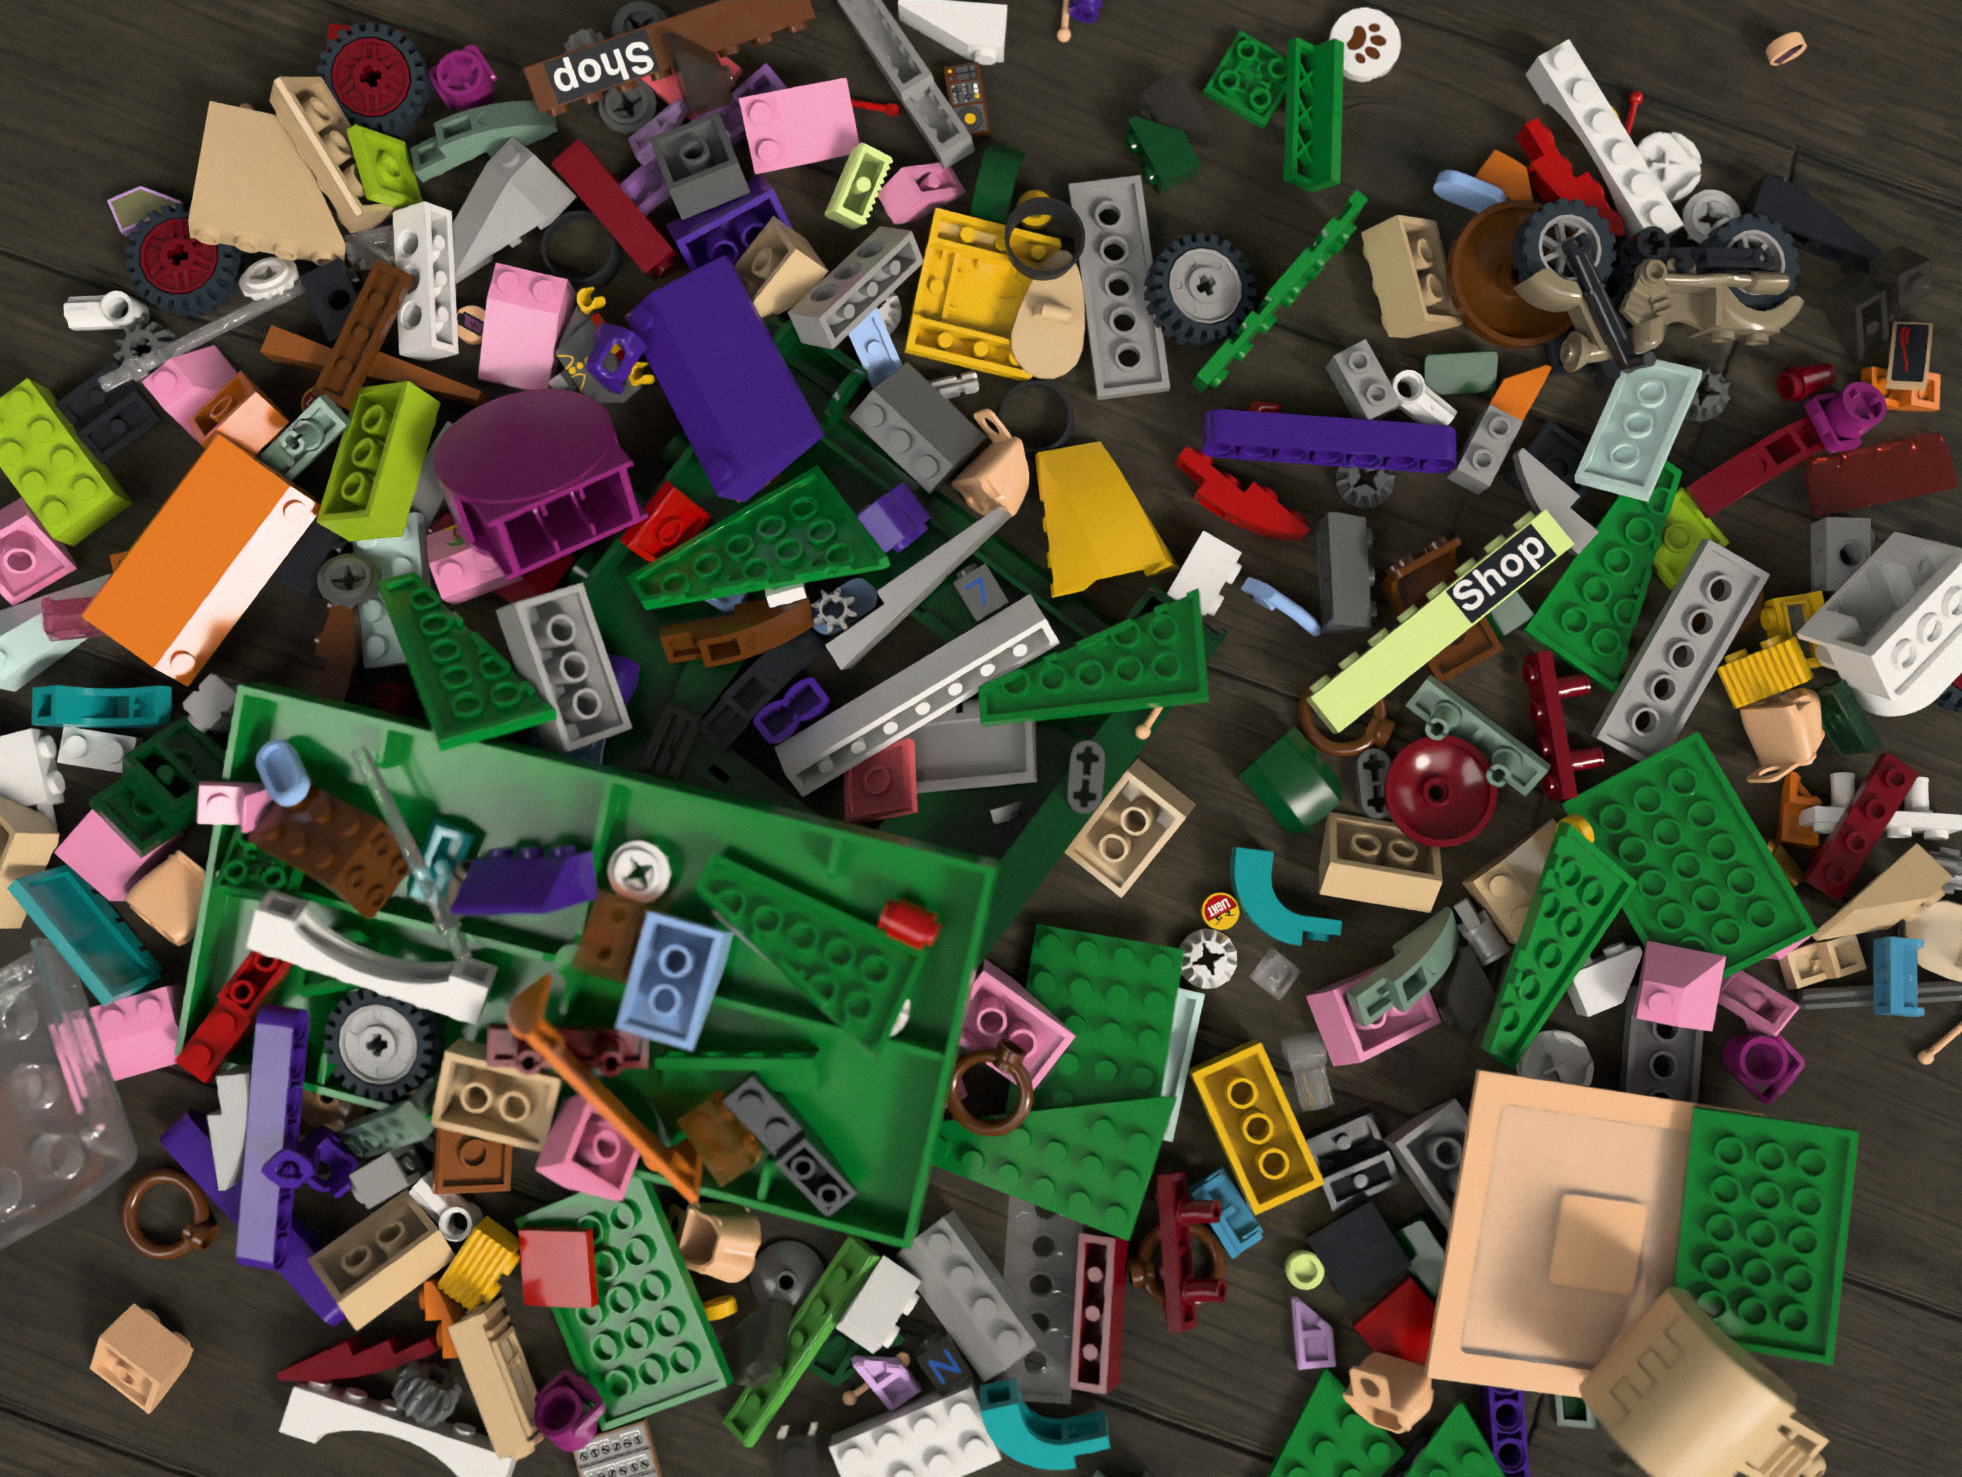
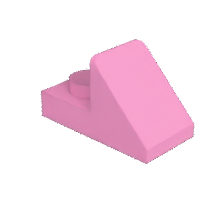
M198 782L197 824H239L242 832H250L257 827L275 805L276 801L268 795L264 783Z
M1742 970L1721 981L1718 1003L1743 1018L1747 1030L1776 1037L1799 1009L1798 1004Z

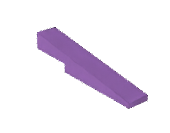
M765 63L716 108L711 111L707 107L692 121L719 112L731 145L734 147L747 137L739 98L788 88L769 65ZM656 157L647 165H641L622 182L647 214L671 196Z

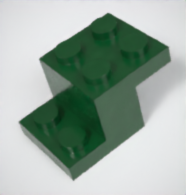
M188 715L123 755L122 778L89 799V806L140 858H143L197 821L198 782L222 781L226 754L206 733L201 732L188 721Z

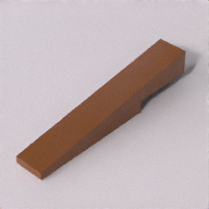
M271 325L260 352L273 362L321 372L332 348ZM380 351L364 381L377 385L410 381L432 397L476 407L490 401L479 390Z

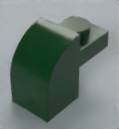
M990 144L989 149L985 150L975 187L970 213L971 217L1006 225L1012 208L1016 183L1023 166L1025 152L1015 150V148L1009 145Z

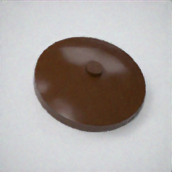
M1510 200L1484 209L1462 227L1453 241L1448 256L1447 286L1458 315L1476 335L1504 348L1528 349L1537 347L1557 338L1573 325L1567 311L1562 313L1550 312L1536 308L1523 300L1513 289L1516 284L1520 283L1517 278L1520 274L1518 269L1514 270L1512 265V259L1515 258V252H1511L1512 242L1516 240L1515 232L1525 222L1524 219L1543 206L1536 202ZM1554 226L1550 227L1545 232V235L1557 242ZM1564 228L1566 239L1574 234L1569 229ZM1542 244L1544 255L1548 252L1549 248Z

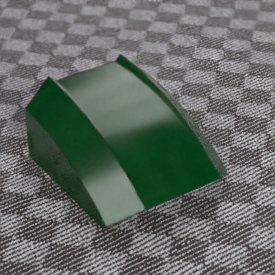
M1292 726L1258 759L1235 776L1287 834L1309 832L1341 803L1342 784L1301 732L1295 726Z

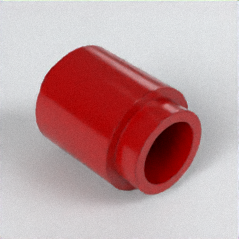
M891 898L883 911L878 928L885 930L886 936L921 951L925 944L929 946L934 944L941 924L935 922L937 918L936 913L907 900L901 899L897 901Z

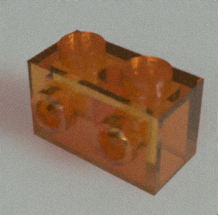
M599 890L598 898L593 905L573 966L581 973L626 986L647 912L651 910L644 902Z
M715 1091L690 1107L677 1122L721 1187L752 1168L763 1152L753 1133L724 1104L723 1091Z

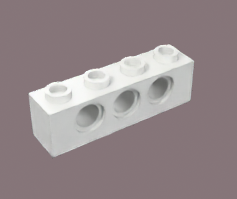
M425 201L393 211L395 267L409 273L414 278L397 313L399 355L430 362L459 354L452 211Z

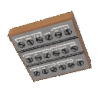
M647 1418L629 1422L604 1432H596L593 1439L584 1448L573 1452L580 1477H663Z

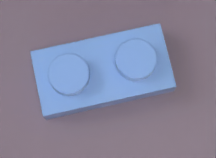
M876 307L848 334L862 367L868 371V380L872 389L902 366L880 312Z

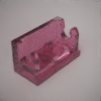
M50 597L42 598L43 630L50 642L108 636L81 617L82 612L94 597L55 601Z

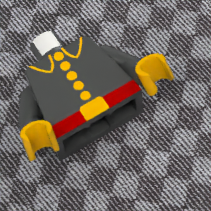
M582 288L577 294L578 305L568 321L559 341V348L555 352L565 369L549 379L548 383L552 389L574 391L579 388L583 395L596 400L600 404L624 403L642 387V384L654 383L655 377L654 375H643V369L649 365L648 362H636L628 378L623 383H620L624 391L619 395L607 391L585 370L587 360L595 347L594 332L600 323H606L599 312L594 315V309L602 308L606 301L603 296L596 297L592 301L591 294L595 288ZM614 344L601 365L607 371L614 373L625 356V350Z

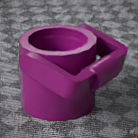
M469 45L462 50L456 49L439 59V64L429 70L430 81L449 110L454 106L457 110L463 112L491 104L494 97L493 83L498 79L477 46Z
M1853 382L1838 394L1816 395L1804 404L1805 410L1826 450L1831 453L1859 447L1862 444L1859 438L1882 421L1887 411L1886 401L1881 392L1865 382Z
M1741 1033L1729 1039L1723 1048L1722 1060L1728 1073L1736 1078L1757 1101L1766 1105L1773 1103L1779 1095H1782L1805 1066V1060L1779 1034L1771 1038ZM1788 1056L1792 1059V1061L1789 1063V1065H1788V1061H1789V1060H1788ZM1753 1084L1768 1085L1769 1087L1761 1093Z
M563 1370L535 1396L534 1402L537 1405L534 1411V1422L539 1432L556 1447L565 1452H574L584 1448L593 1439L597 1431V1419L605 1412L606 1407L596 1387L582 1376L577 1377L570 1370ZM568 1383L572 1386V1389L563 1386ZM587 1402H591L594 1406L591 1407Z

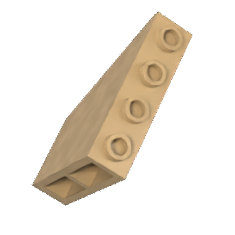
M209 101L188 219L190 238H195L207 245H218L221 243L236 246L239 250L248 253H256L258 251L272 253L284 260L302 259L312 261L318 266H323L338 258L345 263L346 244L308 163L298 154L297 145L289 132L279 123L276 115Z

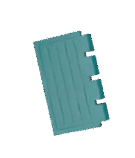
M69 865L17 878L7 888L103 1006L152 988L162 979L161 974L164 972V969L148 950L143 952L139 950L143 947V943L125 922H116L120 915L101 893L94 895L93 893L96 889Z

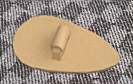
M1059 251L1048 259L1039 271L1059 270L1067 266L1072 261L1073 256L1067 251ZM1076 263L1067 273L1059 278L1048 281L1033 279L1017 313L1011 333V351L1016 363L1026 373L1036 378L1055 379L1066 375L1077 364L1082 353L1085 332V306L1083 284Z
M1938 900L1930 908L1923 904L1922 906L1925 910L1907 924L1905 922L1902 930L1903 938L1924 940V948L1919 947L1917 949V963L1921 967L1948 979L1962 982V904L1949 900Z

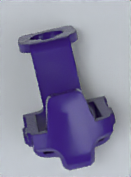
M600 323L594 332L595 347L587 360L585 370L607 391L621 395L624 388L620 383H623L628 378L636 362H648L644 354L648 346L629 329ZM617 344L621 349L625 350V356L616 371L611 373L601 364L613 345Z
M321 1125L298 1143V1151L290 1146L283 1147L262 1165L261 1173L283 1188L297 1189L306 1182L316 1191L324 1193L330 1190L331 1195L339 1198L351 1188L353 1182L349 1175L356 1170L359 1159L339 1143L341 1137L327 1126ZM287 1160L297 1163L295 1175H282L276 1171V1167L279 1163ZM320 1160L332 1167L331 1175L326 1181L315 1174L318 1171Z

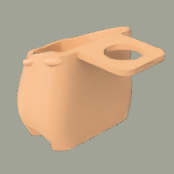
M990 409L980 410L974 414V418L993 443L978 455L951 482V485L963 495L966 504L979 514L986 516L997 507H1004L1009 510L1012 515L1011 517H1013L1020 508L1029 488V470L1023 443L1018 437H1012L993 411ZM985 418L996 425L999 433H996L987 425Z
M1806 688L1784 690L1740 707L1742 724L1758 757V762L1762 765L1761 768L1746 778L1749 783L1775 782L1796 767L1809 765L1814 761L1816 751L1825 736V732L1822 729L1820 698L1814 690ZM1772 770H1780L1777 773L1771 775L1761 776L1762 774Z
M178 850L175 854L169 855L167 860L136 883L126 896L125 901L138 916L176 946L186 944L195 937L206 872Z
M695 1201L693 1204L689 1203L686 1211L676 1204H672L669 1207L666 1219L671 1228L674 1217L677 1216L678 1228L674 1238L687 1269L700 1274H707L727 1283L739 1282L750 1274L755 1266L756 1251L761 1244V1228L758 1217L749 1213V1208L735 1203H700L699 1201Z
M1372 1352L1358 1367L1353 1366L1351 1368V1382L1347 1391L1343 1393V1397L1356 1413L1372 1425L1400 1434L1404 1431H1410L1411 1426L1417 1423L1429 1411L1433 1402L1434 1390L1431 1389L1432 1378H1427L1424 1375L1425 1366L1379 1352Z

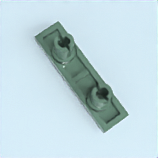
M324 394L319 396L257 459L293 481L352 421Z
M1431 674L1405 705L1427 722L1425 731L1431 739L1442 740L1447 735L1460 738L1475 746L1491 765L1486 773V777L1494 786L1501 787L1508 783L1526 796L1551 767L1549 763Z
M423 1082L408 1100L350 1121L339 1132L346 1139L345 1144L347 1148L359 1157L369 1158L425 1139L435 1128L424 1117L435 1104L437 1091L433 1094L431 1093L435 1087L427 1082Z

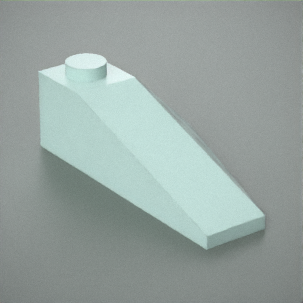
M111 574L0 610V689L17 691L99 630L82 618L81 614Z

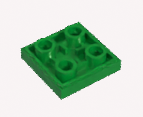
M1240 30L1204 88L1202 95L1258 128L1265 130L1286 95L1287 57Z
M237 824L213 890L217 894L261 902L270 889L296 898L304 873L253 845L247 839L253 831L242 832L240 825Z

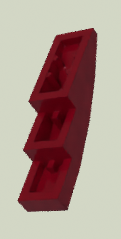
M437 1331L407 1345L404 1344L400 1332H397L364 1347L358 1333L290 1363L278 1371L276 1375L279 1381H324L359 1377L402 1366L434 1354L441 1347L437 1344Z

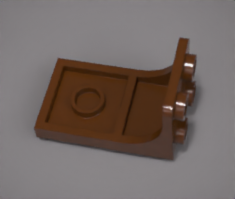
M1446 536L1418 552L1419 558L1417 560L1411 554L1385 570L1388 577L1378 584L1397 616L1413 604L1420 608L1429 600L1425 594L1441 581L1448 585L1458 577L1454 571L1459 567L1456 557V549L1462 544L1459 537L1449 542ZM1484 616L1424 665L1429 674L1443 683L1504 648Z
M310 784L306 796L297 804L281 806L276 802L247 838L259 849L307 874L332 890L368 919L373 918L385 905L388 898L405 876L408 875L417 860L416 855L381 820Z

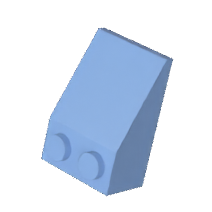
M661 911L647 912L615 1029L692 1051L723 973L734 933L730 930Z

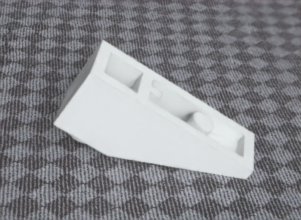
M898 0L899 20L968 60H975V62H979L982 65L1004 62L1007 5L950 0Z

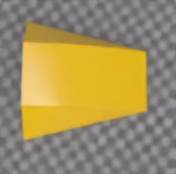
M1100 441L1038 452L1035 455L1040 501L1044 502L1045 517L1042 519L1044 532L1048 533V568H1052L1053 583L1050 585L1052 598L1084 591L1098 579L1144 570L1146 577L1176 571L1180 568L1137 500L1120 469Z

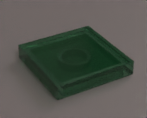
M1845 679L1809 688L1814 690L1820 698L1822 726L1839 755L1869 753L1883 746Z

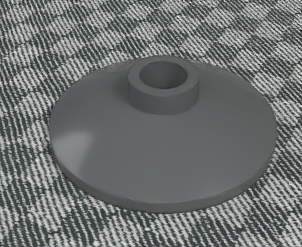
M795 1240L778 1241L766 1247L756 1258L750 1277L751 1289L757 1302L768 1312L781 1317H794L825 1272V1268L819 1255L810 1246ZM783 1275L791 1276L794 1280L793 1286L789 1288L783 1287L780 1283V1278Z

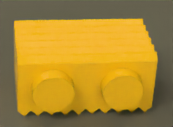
M1782 634L1760 642L1761 650L1748 654L1746 648L1724 656L1726 663L1716 669L1734 709L1806 683L1814 677L1795 636L1784 640Z
M486 1216L475 1226L436 1285L437 1288L443 1290L444 1294H449L450 1298L455 1299L457 1303H461L463 1307H467L470 1312H474L482 1302L489 1305L502 1288V1285L497 1283L501 1275L504 1273L508 1276L520 1261V1255L517 1253L520 1248L519 1238Z

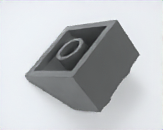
M719 112L650 138L666 185L682 220L750 193Z

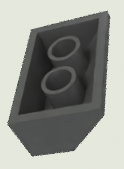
M906 362L875 387L850 416L867 435L928 493L940 492L988 438L909 362Z
M1328 512L1315 525L1321 634L1365 633L1372 628V623H1375L1377 618L1375 601H1370V586H1374L1375 581L1373 564H1368V550H1371L1373 545L1371 528H1366L1365 517Z

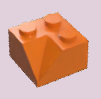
M242 370L187 421L199 443L204 448L207 447L218 432L256 458H258L259 451L268 442L273 443L286 430L285 426L289 423L283 412Z

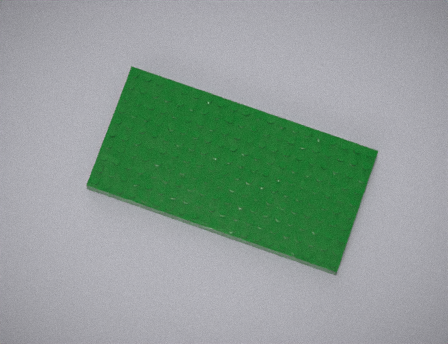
M265 682L238 685L221 782L263 783L256 767V756L260 749L268 742L275 739H283L296 749L309 777L310 784L381 820L416 857H418L433 817L474 834L475 837L466 859L475 860L490 856L489 849L508 846L513 847L514 853H520L519 849L530 846H544V852H551L552 847L575 845L576 851H592L598 898L548 914L465 915L463 919L451 918L443 912L442 908L444 905L409 896L407 882L412 872V867L408 875L405 876L388 898L385 905L373 918L368 919L332 890L304 873L296 898L309 902L307 909L337 934L340 929L344 928L359 929L363 934L377 942V953L398 959L439 963L458 961L462 954L498 967L487 1003L476 1025L466 1021H458L451 1016L440 1013L441 1018L437 1020V1024H444L445 1033L440 1038L446 1040L445 1049L440 1052L442 1055H445V1051L459 1038L487 1045L488 1024H507L505 1017L510 1001L546 973L553 978L542 1016L549 1025L616 1026L647 912L661 911L730 930L712 915L711 911L713 908L694 891V886L712 852L878 928L883 911L891 898L897 901L904 899L936 913L937 918L935 922L941 924V928L932 946L925 944L923 948L929 953L908 997L910 1000L908 1019L899 1032L890 1036L879 1062L872 1058L784 974L736 934H733L723 973L694 1048L820 1050V1090L818 1092H773L776 1095L781 1093L799 1112L830 1150L857 1189V1194L828 1218L775 1164V1156L724 1104L723 1095L728 1091L663 1090V1069H655V1057L666 1048L681 1047L650 1039L648 1069H622L615 1076H605L600 1072L599 1068H587L666 1148L677 1145L699 1128L705 1132L699 1194L902 1248H911L919 1228L1001 860L493 737L440 752L430 724L427 721ZM214 824L174 1056L179 1055L219 1002L218 994L252 950L246 948L255 911L261 901L221 895L213 890L237 824ZM639 840L658 845V849L663 855L668 857L669 870L672 872L667 889L655 900L642 904L632 903L620 897L611 886L608 876V866L614 852L626 843ZM635 861L636 869L627 876L628 879L642 877L644 882L647 881L645 874L650 871L649 869L652 868V865L647 866L645 864L640 866ZM294 964L272 1005L306 1009L308 1012L309 1028L303 1090L379 1110L408 1100L411 1096L406 1094L389 1100H384V1097L379 1100L369 1099L370 1094L362 1097L355 1094L356 1086L347 1089L342 1084L346 1079L344 1075L336 1078L332 1070L337 1068L336 1063L328 1064L326 1055L331 1053V1049H324V1040L330 1036V1034L324 1033L325 1026L332 1021L329 1019V1016L333 1010L338 1008L337 1005L359 989L303 998L296 994L297 965ZM255 1029L241 1049L234 1051L222 1068L229 1070L234 1066L252 1064ZM444 1056L441 1063L436 1066L437 1070L425 1081L435 1087L431 1093L438 1089ZM544 1068L557 1075H560L554 1068ZM563 1077L552 1126L563 1099L580 1095ZM434 1106L424 1116L430 1123ZM640 1154L632 1174L633 1177L674 1187L657 1170H651L645 1164Z

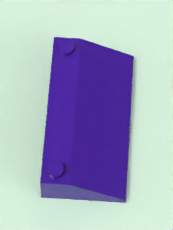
M723 255L650 293L625 316L632 331L648 346L644 354L717 496L746 502L825 435L728 256Z

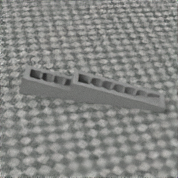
M836 0L944 170L973 153L975 148L970 133L935 84L931 72L881 0Z
M997 507L879 589L877 593L884 602V605L825 645L841 670L852 669L1012 516L1009 510L1004 507Z

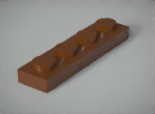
M376 259L312 390L313 394L318 397L326 394L336 405L350 411L414 280L409 273Z

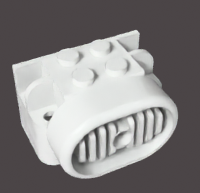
M1894 532L1796 633L1799 639L1818 644L1815 655L1819 663L1827 668L1838 671L1842 682L1850 687L1857 703L1864 710L1875 715L1889 717L1916 712L1935 701L1962 673V548Z

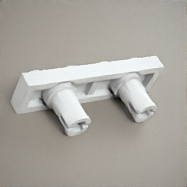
M1838 772L1830 774L1831 806H1813L1802 810L1799 816V826H1813L1814 833L1830 834L1855 795V773ZM1917 777L1904 798V811H1896L1884 831H1887V837L1908 838L1912 837V833L1924 834L1925 840L1949 839L1950 833L1962 830V815L1933 813V811L1929 810V779Z

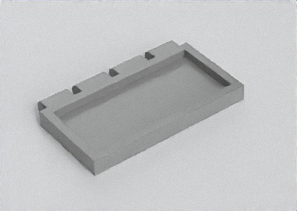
M979 699L963 701V713H960V706L958 704L901 738H910L915 741L917 793L1037 782L1036 721L983 727L980 723Z

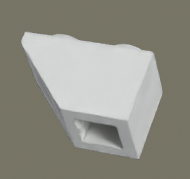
M1622 941L1603 948L1604 955L1591 959L1589 955L1567 988L1569 997L1578 1015L1589 1017L1624 1002L1643 954L1640 946L1625 945V942Z

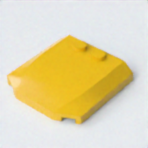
M939 208L935 209L923 258L924 262L921 267L904 353L1026 382L1031 380L1033 376L1026 373L1015 361L1011 351V333L1019 308L1033 279L1022 275L1010 262L1005 244L1006 225ZM1014 228L1009 243L1019 261L1029 268L1038 271L1062 247L1060 239Z

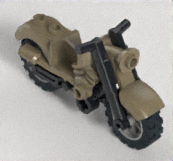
M1562 198L1553 203H1546L1524 219L1525 222L1517 228L1515 232L1517 238L1512 242L1511 252H1515L1512 265L1514 270L1518 269L1520 274L1517 277L1520 283L1516 284L1513 289L1523 300L1536 308L1550 312H1568L1576 331H1572L1562 343L1560 359L1566 371L1571 373L1581 369L1586 363L1595 362L1599 372L1594 376V383L1598 387H1604L1610 381L1618 379L1621 372L1630 374L1635 370L1653 366L1656 363V356L1650 350L1662 343L1666 332V325L1670 323H1685L1688 338L1702 336L1711 337V342L1714 343L1745 340L1746 345H1764L1769 343L1770 336L1780 333V328L1795 318L1804 304V300L1800 296L1796 295L1789 298L1786 296V294L1794 290L1796 286L1794 279L1796 276H1799L1800 265H1796L1799 253L1797 248L1793 249L1791 244L1794 240L1789 232L1785 234L1781 230L1783 226L1779 222H1770L1767 216L1760 214L1756 217H1752V214H1745L1723 223L1708 234L1709 238L1703 240L1700 247H1671L1667 233L1657 226H1648L1613 247V244L1616 243L1614 233L1610 234L1607 228L1610 224L1605 217L1601 218L1597 214L1599 212L1598 209L1592 205L1589 207L1583 205L1584 201L1574 199L1568 202L1567 198ZM1554 226L1557 242L1545 235V232L1550 227ZM1564 228L1569 229L1574 234L1566 239ZM1648 238V243L1655 245V251L1649 248L1648 244L1644 241ZM1737 241L1738 248H1731L1732 245ZM1748 243L1753 245L1756 249L1749 248ZM1542 244L1549 248L1548 252L1544 255ZM1627 249L1631 257V260L1629 257L1624 256V251ZM1610 276V278L1607 280V283L1602 282L1604 279Z

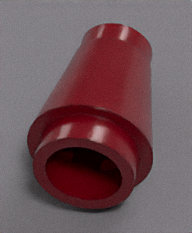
M1830 363L1787 367L1777 376V392L1785 401L1799 402L1824 387L1833 384L1836 380V370Z

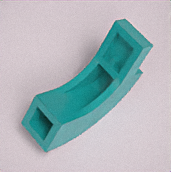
M60 685L33 687L32 725L74 728H150L171 724V712L173 709L171 700L172 687L148 686L120 689L82 688Z
M1240 847L1231 849L1230 882L1235 900L1245 917L1259 931L1275 940L1302 946L1303 931L1307 932L1306 939L1329 942L1330 934L1341 936V920L1298 915L1286 909L1279 902L1274 894L1271 882L1273 851Z
M1017 1378L979 1385L980 1413L987 1433L998 1448L1018 1462L1041 1469L1067 1470L1076 1468V1455L1094 1453L1111 1448L1108 1423L1104 1410L1062 1419L1047 1418L1035 1413L1025 1404Z

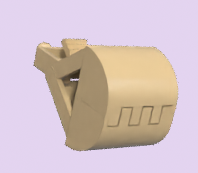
M1668 1286L1578 1386L1584 1402L1606 1430L1653 1477H1733L1738 1471L1749 1477H1798L1800 1474L1804 1477H1821L1826 1470V1462L1819 1452L1830 1440L1806 1415L1795 1410L1793 1406L1798 1396L1796 1392L1728 1337L1687 1293L1675 1287Z

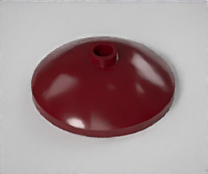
M1446 735L1442 740H1433L1428 736L1410 743L1393 759L1385 777L1384 798L1391 819L1407 837L1423 845L1451 847L1471 840L1486 827L1495 811L1498 788L1492 785L1486 777V773L1491 765L1475 746L1457 737ZM1431 786L1439 788L1440 796L1438 799L1430 797L1429 789Z

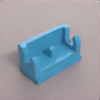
M1898 937L1873 939L1874 1014L1906 1017L1924 1016V1008H1918L1917 949L1919 947L1924 948V940Z
M1222 1166L1187 1188L1194 1200H1218L1220 1202L1221 1220L1218 1223H1210L1232 1259L1263 1238L1261 1233L1264 1231Z

